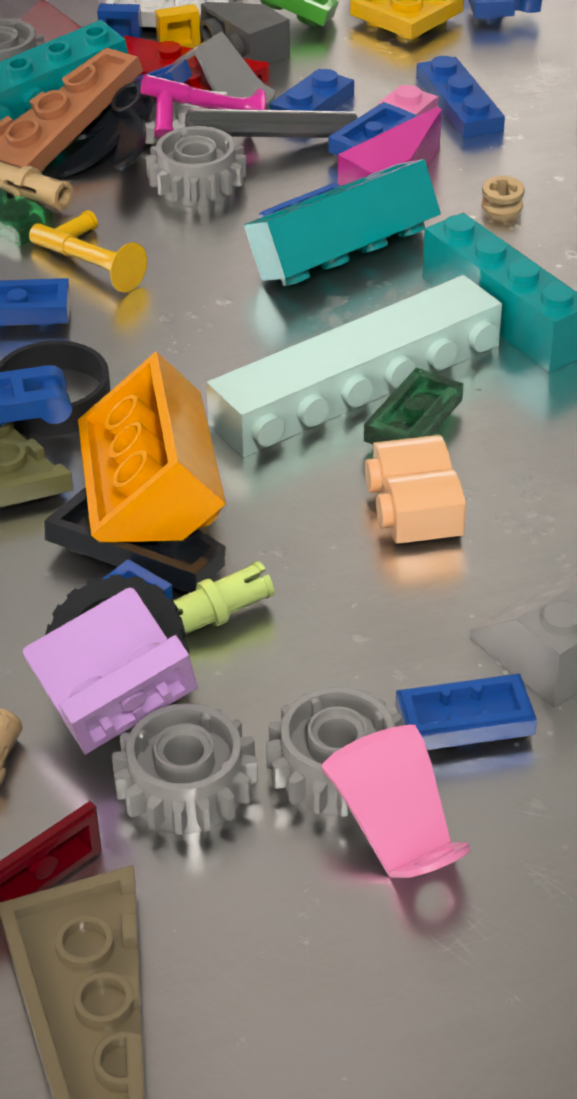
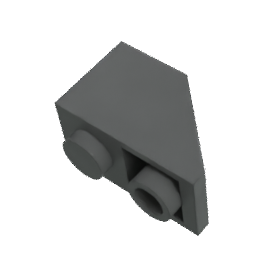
M205 2L201 4L200 34L202 42L222 31L242 58L268 62L270 65L290 58V19L265 4Z

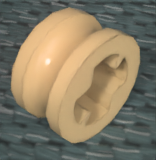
M495 176L488 179L482 187L484 196L481 202L482 208L487 213L496 216L517 214L523 207L522 198L525 189L523 183L509 176Z

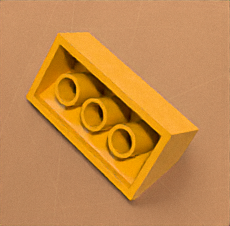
M157 351L78 419L91 536L98 542L183 541L197 528H203L211 524L219 515L221 508L226 505L201 392Z

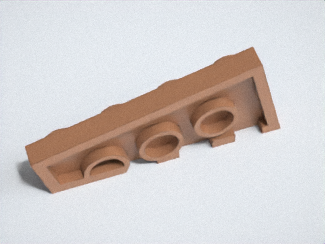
M105 48L62 78L64 83L62 88L46 93L41 92L29 100L31 109L14 121L9 116L0 120V162L19 168L24 166L35 167L42 173L45 167L59 153L68 147L93 120L100 116L101 112L112 102L116 92L124 85L132 83L143 72L138 56Z

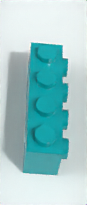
M99 20L1 61L0 120L6 116H9L13 121L31 109L29 100L41 92L46 93L62 88L64 86L62 80L64 76L105 48L128 54L126 40L105 22Z
M425 159L395 164L243 225L261 280L281 279L282 285L287 286L308 279L310 277L308 269L320 264L322 269H329L350 260L348 253L356 249H360L361 253H367L388 245L386 237L397 233L398 237H406L421 232L425 228L424 221L441 215Z
M464 212L449 216L446 220L424 228L423 279L435 287L464 275L501 302L500 337L548 373L577 361V292Z

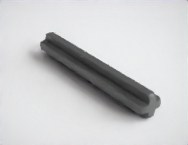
M189 109L185 114V127H213L228 133L231 137L328 138L358 117L353 111Z

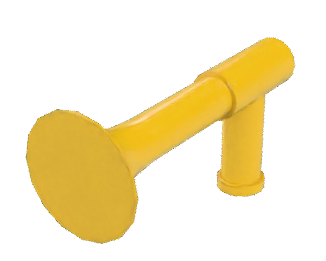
M90 210L82 212L80 216L55 229L40 223L35 224L31 228L29 238L33 244L65 256H73L106 269L110 272L112 285L117 291L124 293L132 291L144 278L147 269V255L145 249L140 244L134 242L127 243L115 252L77 239L80 235L93 231L98 227V220Z

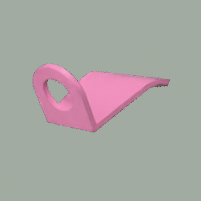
M416 725L391 727L364 736L334 752L323 762L322 771L332 781L345 800L389 878H411L449 865L471 851L467 842L451 843L431 760L425 742Z

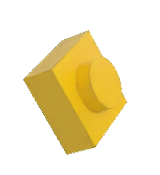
M195 4L155 10L158 42L174 41L181 46L195 48L201 44L199 10Z

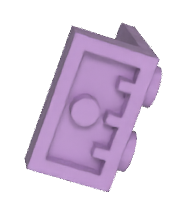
M133 588L121 591L23 649V655L84 755L135 726L147 714L172 704L198 688L188 652L176 635L167 639Z

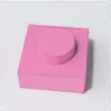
M400 85L381 100L379 104L386 102L421 115L438 107V96L423 92L417 86Z

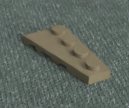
M134 865L0 902V922L52 1099H145Z

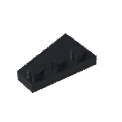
M86 487L44 521L45 541L68 548L74 553L87 555L115 566H120L129 559L172 584V588L190 593L196 591V584L207 578L212 579L225 566L226 546L198 528L183 541L98 542L91 536Z

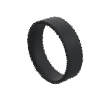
M43 341L23 346L6 355L0 361V372L51 365L60 369L85 373L99 382V385L93 392L71 403L72 414L66 421L59 424L47 423L42 418L14 421V429L19 432L35 436H60L79 431L78 419L111 391L107 362L100 353L86 345L71 341Z

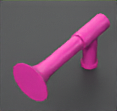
M147 74L144 75L141 82V94L156 98V127L154 135L158 138L174 130L173 102L187 103L207 109L266 110V94L260 88L250 97L238 98L189 87L188 84Z

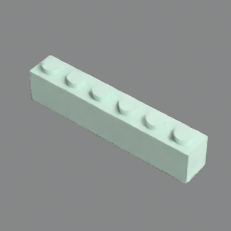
M459 276L207 381L208 425L245 458L499 346L502 303L466 276Z

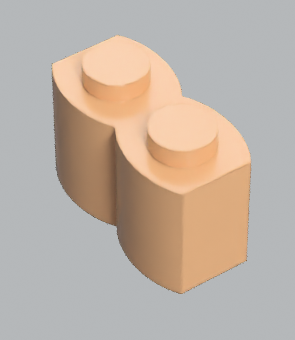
M432 435L373 442V459L365 460V479L369 493L378 492L376 495V511L380 528H389L396 544L463 536L466 510L464 493L458 475L452 469L448 449L442 436Z

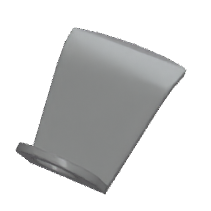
M222 31L174 61L175 63L183 59L188 60L196 55L213 91L227 92L228 96L243 98L252 96L260 88L266 94V108L275 98L276 91L265 85L254 74Z

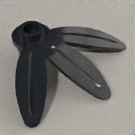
M129 83L121 87L112 99V107L105 108L100 116L93 120L73 140L77 141L94 136L57 168L56 177H67L90 167L107 155L117 143L113 160L115 172H120L131 165L142 152L145 145L146 126L144 121L152 112L155 97L141 94V86L138 83Z

